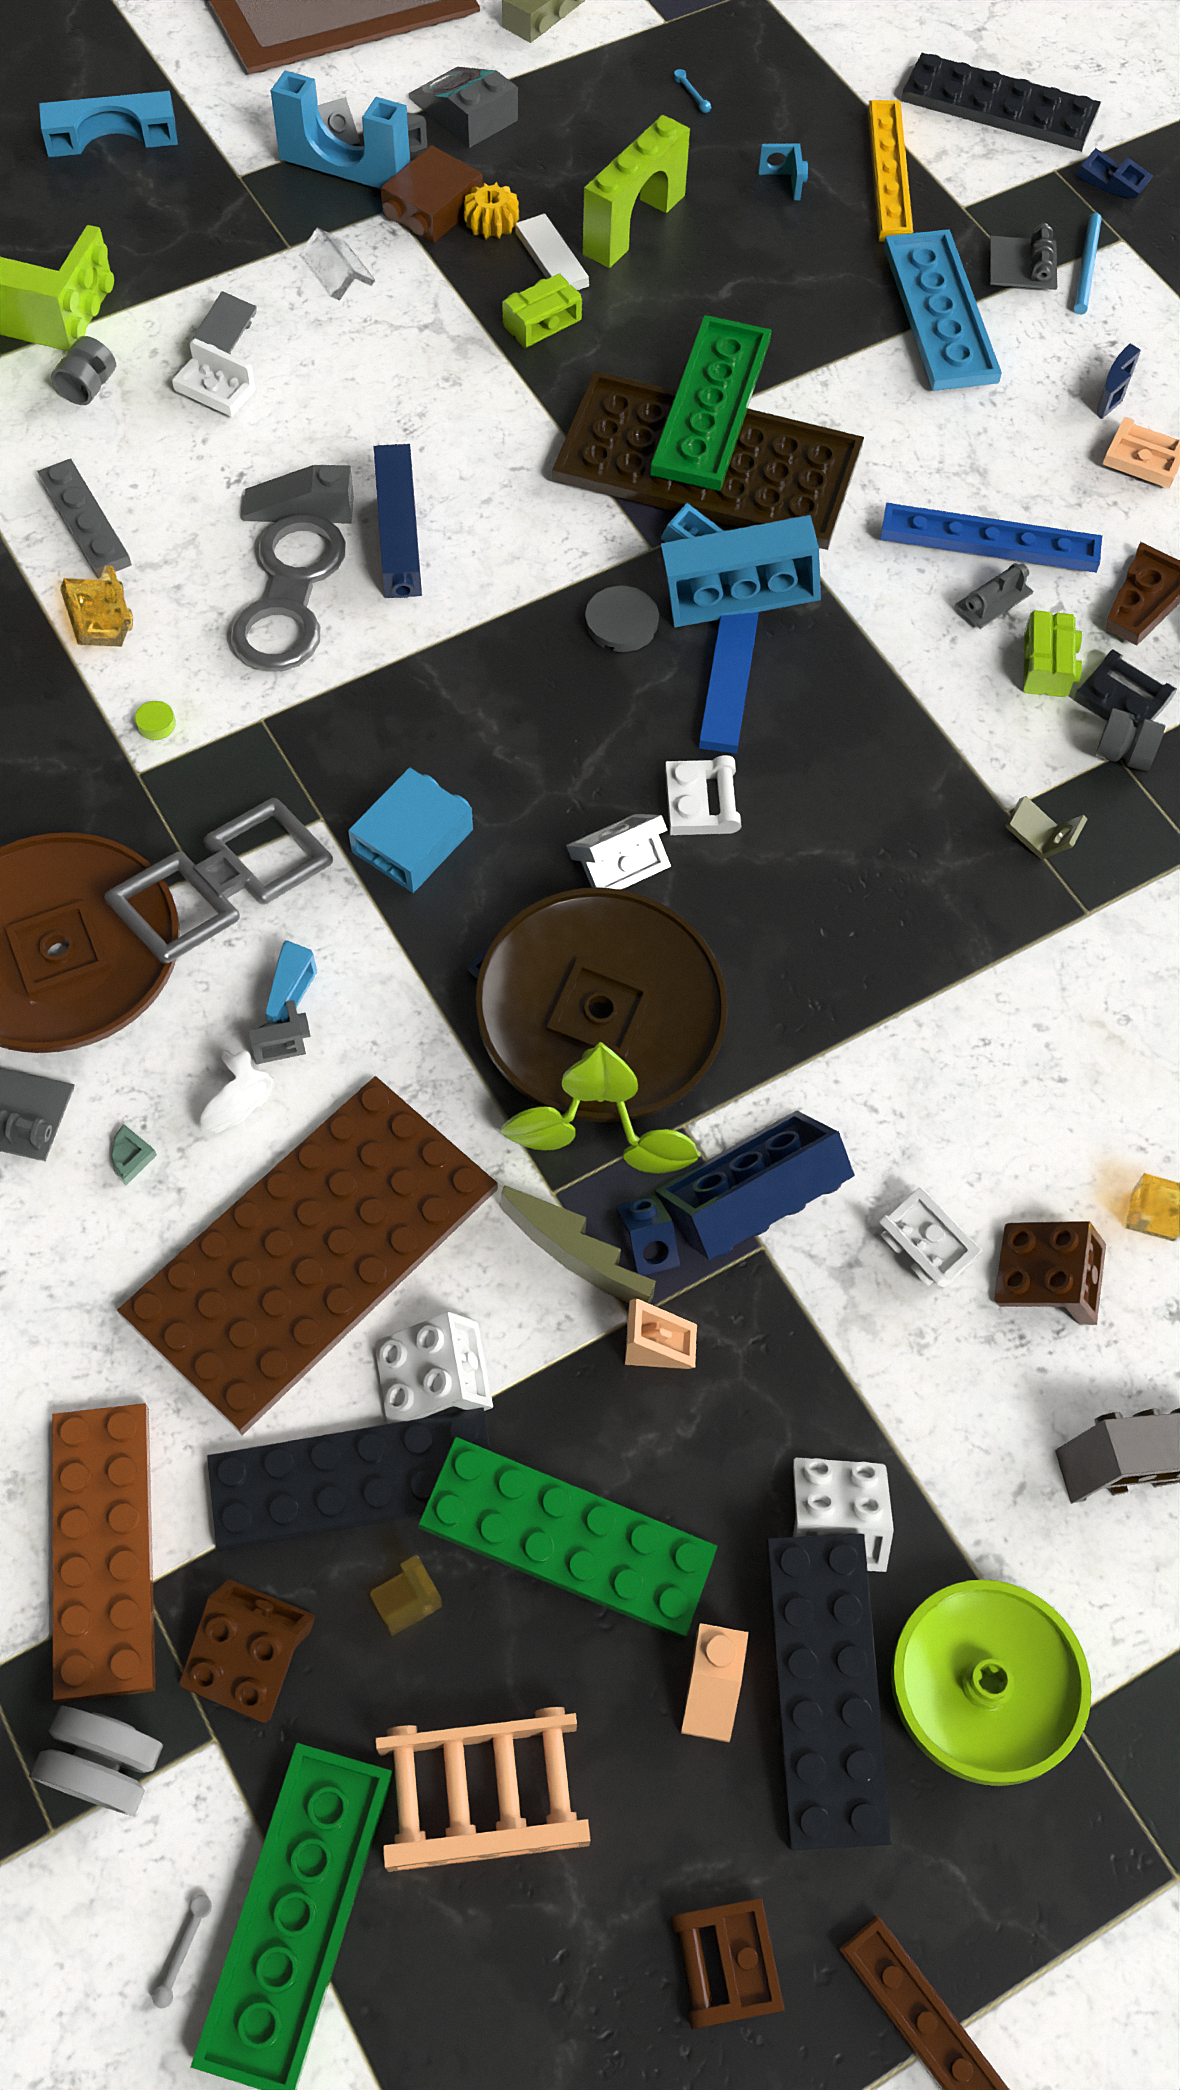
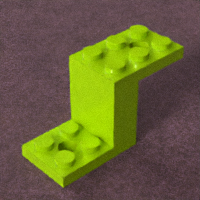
M86 226L59 271L0 257V335L68 351L79 337L85 336L87 326L93 316L98 314L102 301L107 293L112 291L114 285V275L110 271L107 259V246L103 242L99 227Z

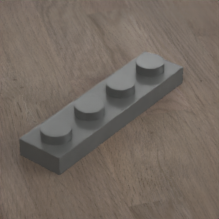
M67 459L37 471L43 487L96 577L99 579L132 566L129 554L72 459Z

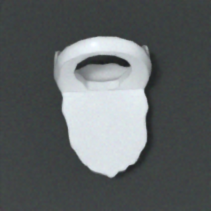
M227 1050L223 1052L221 1058L236 1078L225 1085L222 1091L206 1105L200 1117V1130L217 1133L236 1126L270 1099L274 1078L264 1071L252 1069L250 1054L247 1051H242L235 1056L231 1055Z

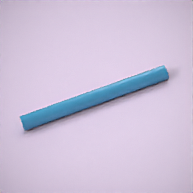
M1092 213L1088 218L1074 312L1080 315L1085 314L1088 310L1102 220L1101 215L1098 213Z

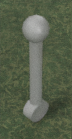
M198 1895L192 1900L190 1905L191 1912L193 1913L162 1986H159L153 1992L152 2001L158 2008H166L172 2002L173 1992L171 1989L200 1921L208 1916L212 1910V1902L205 1895Z

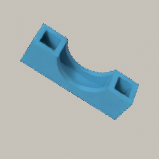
M170 91L39 103L41 130L48 157L81 154L85 146L93 139L115 133L133 136L141 141L146 148L178 145Z

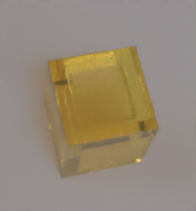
M1143 1173L1132 1190L1125 1228L1169 1241H1176L1180 1236V1183Z
M417 1554L400 1564L401 1574L375 1588L370 1593L391 1636L442 1607L441 1597Z

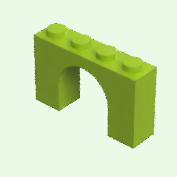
M662 115L584 187L583 255L610 268L629 250L630 218L639 192L641 201L664 213L670 211L685 196L690 136L689 127Z

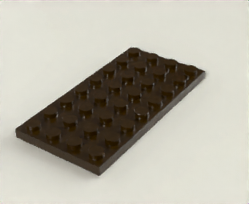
M594 371L553 466L552 481L679 512L688 503L710 521L738 528L811 515L819 548L829 549L863 447V436L748 408L721 491L651 475V464L677 391Z

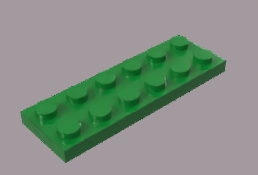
M704 315L651 464L652 476L721 491L771 340V329Z
M455 1437L418 1525V1529L681 1639L687 1636L718 1547L458 1437Z
M296 1743L190 2068L260 2090L298 2089L393 1776L391 1770Z

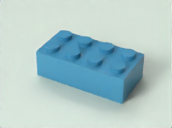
M811 515L661 543L674 627L718 620L721 618V615L755 613L821 600L819 546Z

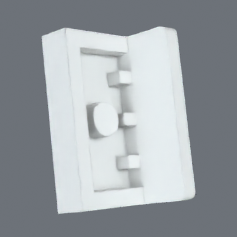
M194 338L190 342L192 359L172 379L174 390L232 417L256 391L252 366L242 358L235 357L214 345Z
M919 1187L893 1213L889 1216L884 1214L878 1220L886 1229L881 1234L883 1239L897 1253L905 1249L916 1261L911 1268L928 1286L935 1281L939 1286L946 1288L984 1252L922 1187Z

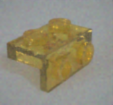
M105 566L100 580L63 578L60 590L77 644L122 647L127 631H131L133 627V614L131 609L126 606L123 597V584L121 581H118L114 567Z

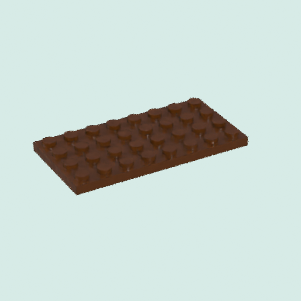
M374 1076L118 1308L117 1311L231 1426L243 1435L498 1190V1183L377 1076Z

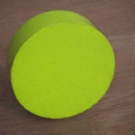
M149 701L141 705L135 713L138 731L147 739L160 740L166 738L175 729L176 720L173 710L165 702Z

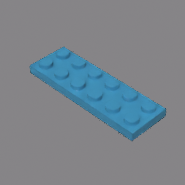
M950 229L885 236L884 250L932 391L999 384L1002 372Z

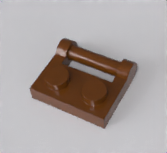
M762 1898L671 1916L673 1933H679L693 2011L688 2012L691 2029L785 2010ZM709 1926L714 1927L728 2004L713 2007L699 1933L700 1928Z

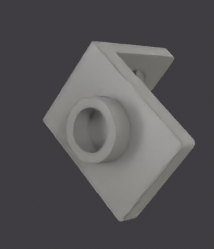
M346 97L318 105L323 123L335 137L349 145L359 144L360 139Z

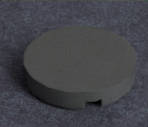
M629 586L608 587L596 593L588 602L585 612V626L588 635L599 646L604 648L605 644L608 647H614L613 651L617 652L635 651L649 644L654 638V633L657 631L659 624V611L655 601L647 593Z

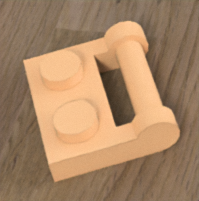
M1124 417L1102 465L1170 489L1180 467V440L1136 425L1133 419Z

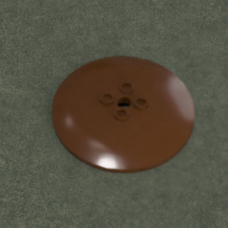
M68 832L31 836L0 847V1047L20 1052L51 1053L91 1045L115 1034L132 1023L159 996L169 980L176 959L167 964L161 963L109 907L104 899L107 891L152 866L138 853L110 839ZM164 879L127 899L130 905L166 944L180 937L178 912L173 896ZM64 943L69 946L67 951L60 956H50L47 954L49 949L55 944Z

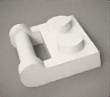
M723 755L716 757L714 760L666 761L665 778L670 835L729 834L740 830L741 818L740 814L736 812L733 775L736 772L733 757ZM706 779H717L720 803L719 815H709Z

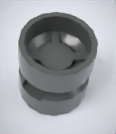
M81 336L67 351V355L61 359L52 371V383L56 390L70 402L77 405H88L100 391L101 385L106 383L115 371V357L97 339Z
M1113 708L1095 756L1113 762L1124 758L1128 767L1148 773L1166 725L1146 718L1138 723L1135 722L1134 714Z

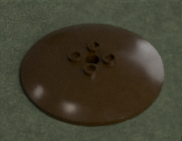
M581 888L568 890L546 897L525 908L513 917L493 940L484 957L477 981L476 1017L484 1046L493 1063L510 1084L525 1097L539 1106L555 1108L561 1115L568 1111L573 1098L562 1088L564 1073L572 1065L582 1060V1054L585 1051L595 1048L599 1042H602L618 1055L637 1078L638 1090L636 1094L624 1101L630 1120L652 1115L671 1106L688 1094L710 1069L719 1052L727 1023L728 1001L723 975L714 954L701 935L684 918L665 905L646 896L619 889ZM597 1002L604 1003L609 1006L612 1014L607 1018L599 1019L590 1013L589 1007ZM580 1100L574 1119L589 1122H622L616 1102L607 1100L603 1102Z

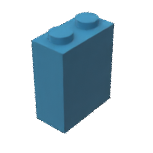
M409 767L348 830L351 851L414 893L473 830L472 807L463 797L456 794L452 795L439 787L432 777L426 774L421 775Z

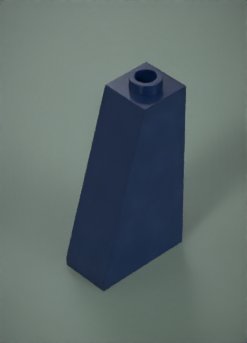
M410 444L373 446L385 598L422 596Z

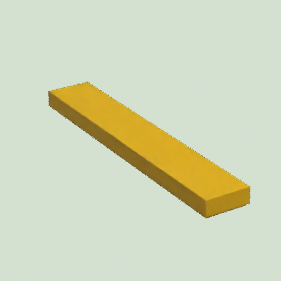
M869 100L868 121L879 242H885V236L913 233L901 101Z

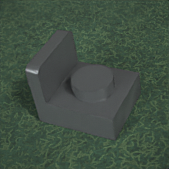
M294 1000L286 1001L290 1022L282 1024L271 1022L260 1026L258 1029L248 1030L256 1065L306 1054L303 1038L311 1037L306 1012L297 1014Z

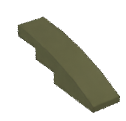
M506 1185L501 1192L502 1210L535 1244L565 1268L605 1293L627 1303L637 1298L651 1304L656 1281L619 1267L621 1249L585 1235L586 1217Z

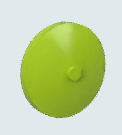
M983 1579L969 1580L950 1585L934 1593L914 1611L899 1635L892 1657L891 1684L893 1697L900 1719L908 1734L922 1752L934 1763L947 1772L973 1783L993 1786L1015 1785L1041 1776L1060 1763L1071 1752L1080 1739L1088 1720L1092 1694L1091 1677L1085 1653L1078 1638L1065 1619L1051 1605L1034 1593L1010 1583Z

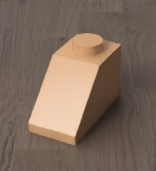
M699 1624L695 1637L681 1729L682 1734L730 1742L742 1682L748 1632Z

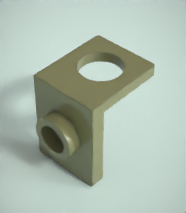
M1024 796L1018 800L1005 827L1042 860L1072 848L1087 818L1081 815L1057 825L1027 796ZM1071 830V832L1069 833V835H1068L1063 841L1059 842L1060 839H1061L1068 831Z

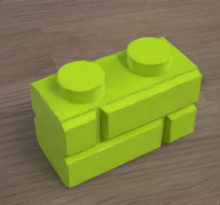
M560 273L548 279H541L534 286L520 293H512L502 302L504 327L512 336H515L516 340L524 348L582 320L581 294L572 285H569V282Z
M1038 610L1030 612L1024 630L1023 691L1025 693L1037 695L1047 693L1048 696L1066 697L1069 695L1073 683H1079L1082 673V660H1076V653H1079L1081 648L1082 631L1076 630V617H1074V614L1057 612L1052 615L1051 612Z

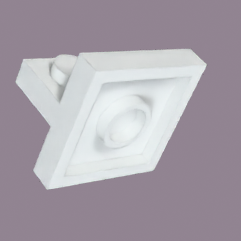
M634 814L566 845L571 859L582 862L592 888L621 890L671 867L659 837L660 833L667 831L662 815Z

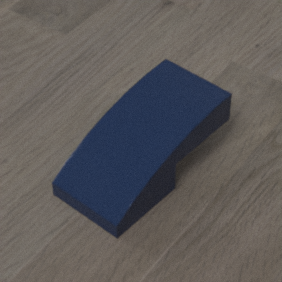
M1097 148L1092 151L1076 173V176L1103 191L1127 198H1137L1153 177L1151 173L1127 157L1120 166Z
M1131 343L1117 356L1108 373L1097 408V416L1101 419L1108 415L1124 399L1141 349Z

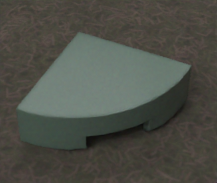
M123 1124L116 1133L113 1141L112 1162L119 1179L127 1185L157 1154L154 1148Z

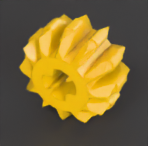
M483 182L482 188L472 187L471 193L465 195L464 201L466 227L471 228L474 235L484 234L485 239L489 236H495L500 239L502 233L511 234L512 228L515 227V223L519 220L517 195L510 192L509 186L500 188L497 182L493 186H488Z

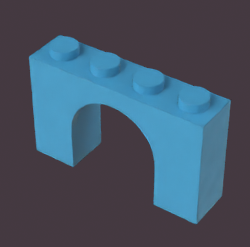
M284 70L270 90L279 158L281 160L379 189L410 163L406 105L375 97L362 116L364 146H353L335 137L323 123L319 114L314 78Z

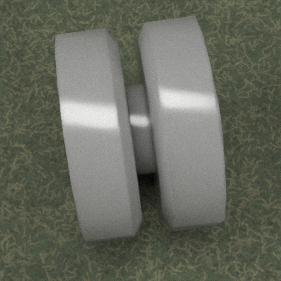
M59 1706L49 1733L57 1742L74 1749V1754L71 1755L54 1749L40 1751L29 1778L95 1805L125 1815L135 1816L145 1790L137 1780L119 1773V1769L123 1767L140 1773L153 1771L163 1744L114 1718L94 1712L88 1713L67 1706Z

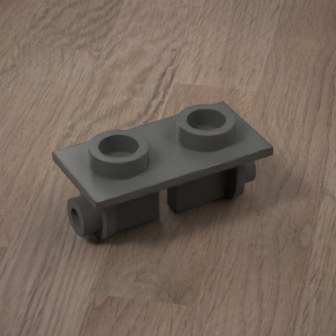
M1023 563L1012 564L1007 570L977 590L969 593L968 596L956 603L955 607L978 628L982 629L1033 594L1034 591L1025 584L1029 576L1028 567Z

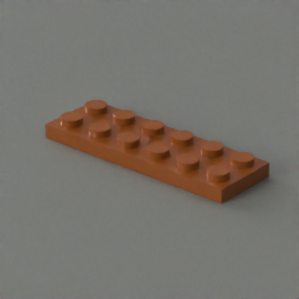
M146 1403L52 1414L53 1701L65 1703L156 1691L149 1408Z

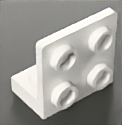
M445 1312L375 1342L387 1424L420 1419L452 1406L465 1410L484 1408V1411L493 1408L478 1322L451 1312Z
M795 1458L793 1477L796 1519L793 1537L864 1534L867 1570L886 1572L894 1531L886 1466L869 1462Z

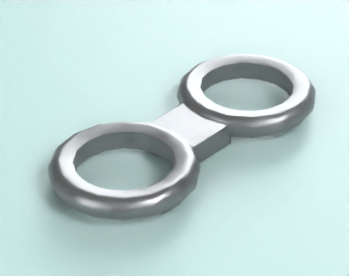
M293 514L281 518L269 526L260 539L259 557L265 570L274 576L267 599L251 604L238 615L232 626L231 643L237 656L249 666L266 672L286 671L300 666L313 656L320 643L321 627L315 614L307 608L313 588L312 583L324 580L337 571L345 558L346 541L340 529L331 521L314 514ZM296 531H312L321 534L331 545L327 556L318 564L309 567H292L284 564L276 558L274 549L279 540L287 534ZM271 615H285L294 618L305 629V635L300 644L291 651L282 654H266L257 651L249 644L247 634L252 625L260 619Z

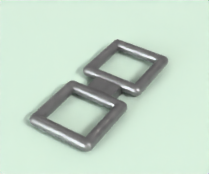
M271 798L207 834L204 837L203 843L213 856L195 865L185 853L176 852L106 892L104 899L161 963L167 964L239 920V911L227 899L245 888L259 904H268L329 867L333 863V856L279 799ZM273 816L312 858L264 886L225 843ZM178 870L218 914L166 944L130 905L127 899Z

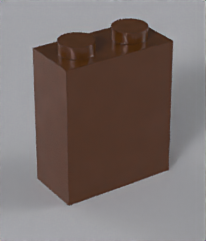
M430 145L381 187L383 215L408 228L415 234L435 243L464 218L465 195L471 193L472 187L482 188V172Z

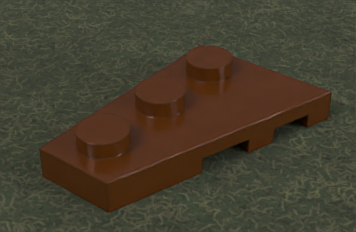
M1140 541L1134 561L1128 569L1126 580L1122 589L1119 590L1107 618L1106 630L1137 646L1180 604V560Z

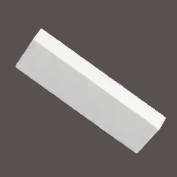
M546 214L515 223V233L547 279L560 273L569 282V285H572L576 290L589 287V276Z

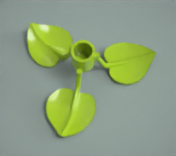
M599 1042L595 1048L585 1051L582 1054V1060L572 1065L564 1073L562 1088L573 1097L565 1114L561 1115L558 1110L552 1107L531 1108L506 1121L500 1130V1134H503L504 1137L527 1148L544 1151L559 1149L571 1143L575 1138V1127L569 1122L574 1119L580 1100H597L598 1102L607 1100L616 1102L627 1140L632 1144V1146L624 1150L623 1157L633 1168L647 1173H669L689 1166L700 1157V1152L697 1151L695 1143L689 1137L677 1131L668 1129L654 1130L643 1134L640 1138L634 1134L624 1101L636 1094L638 1090L637 1078L628 1065L602 1042Z

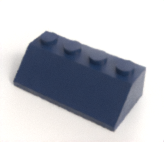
M796 1110L654 1191L689 1246L708 1260H711L712 1258L728 1254L735 1245L750 1236H757L766 1232L771 1224L783 1217L799 1213L806 1207L807 1203L821 1195L837 1191L842 1183L854 1177L855 1174L839 1131Z

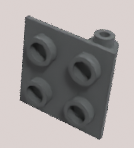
M1046 223L1039 224L1034 229L1031 239L990 236V285L1057 290L1056 241L1052 240V228Z
M0 1068V1152L46 1161L75 1085Z

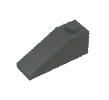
M311 465L246 488L242 515L243 521L276 522L293 514H314L326 518L332 523L352 524L354 492L350 465Z

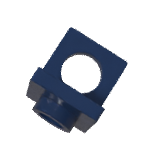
M658 1195L616 1205L617 1214L630 1236L637 1274L645 1276L680 1266L673 1221ZM653 1241H662L667 1245L666 1254L658 1261H648L643 1257L644 1248Z

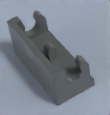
M221 291L193 336V339L196 338L207 344L214 345L218 349L231 354L244 330L251 326L252 322L250 320L252 317L254 318L257 306Z

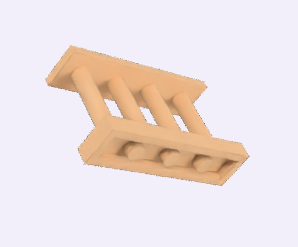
M551 1707L535 1711L536 1718L421 1733H417V1726H398L387 1729V1737L376 1738V1748L380 1756L394 1754L400 1834L395 1835V1844L383 1845L386 1870L393 1872L589 1846L588 1819L577 1820L576 1812H571L562 1733L576 1731V1713L565 1714L564 1707ZM543 1736L551 1815L546 1816V1825L527 1827L526 1819L521 1818L513 1739ZM493 1742L501 1821L496 1822V1831L476 1833V1825H470L463 1745ZM444 1748L450 1828L445 1829V1838L426 1840L425 1832L420 1831L414 1752Z

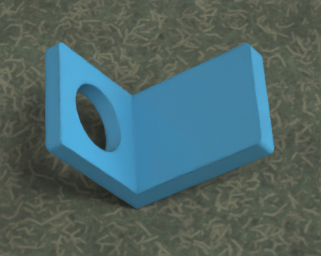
M761 144L758 172L759 175L790 174L793 199L800 200L802 184L807 182L808 162L802 161L800 144ZM773 153H782L785 156L784 162L777 166L768 164L767 158Z

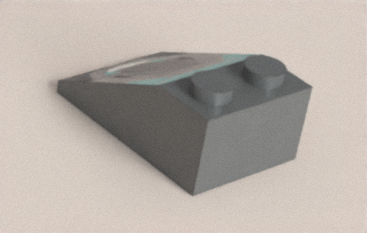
M457 66L409 93L410 100L469 148L518 121V87L497 70Z

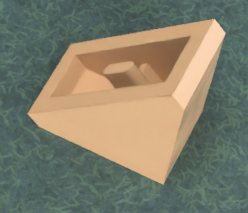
M637 1298L630 1300L625 1365L681 1369L695 1368L697 1324Z

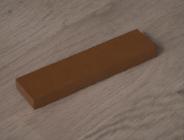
M879 1915L875 1916L837 1949L940 2090H1010Z

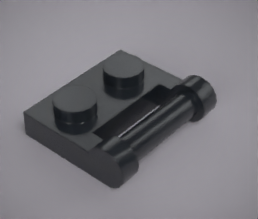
M1112 649L1101 665L1077 690L1073 699L1106 721H1108L1112 709L1116 708L1134 714L1135 722L1139 723L1144 718L1154 721L1172 700L1177 688L1169 683L1161 684L1122 659L1123 655ZM1113 672L1153 696V701L1151 702L1110 675Z

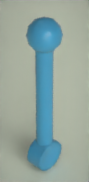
M675 70L674 81L684 85L699 104L700 112L703 114L708 113L711 109L710 102L703 100L686 79L685 70Z

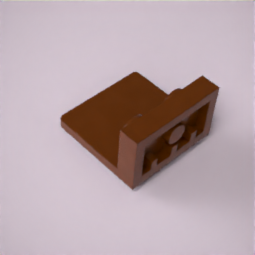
M1090 1221L1005 1224L994 1301L1000 1307H1065L1079 1325H1097L1106 1252L1105 1241Z
M229 1579L208 1597L180 1681V1686L183 1689L262 1723L268 1722L272 1717L293 1652L311 1632L316 1615Z

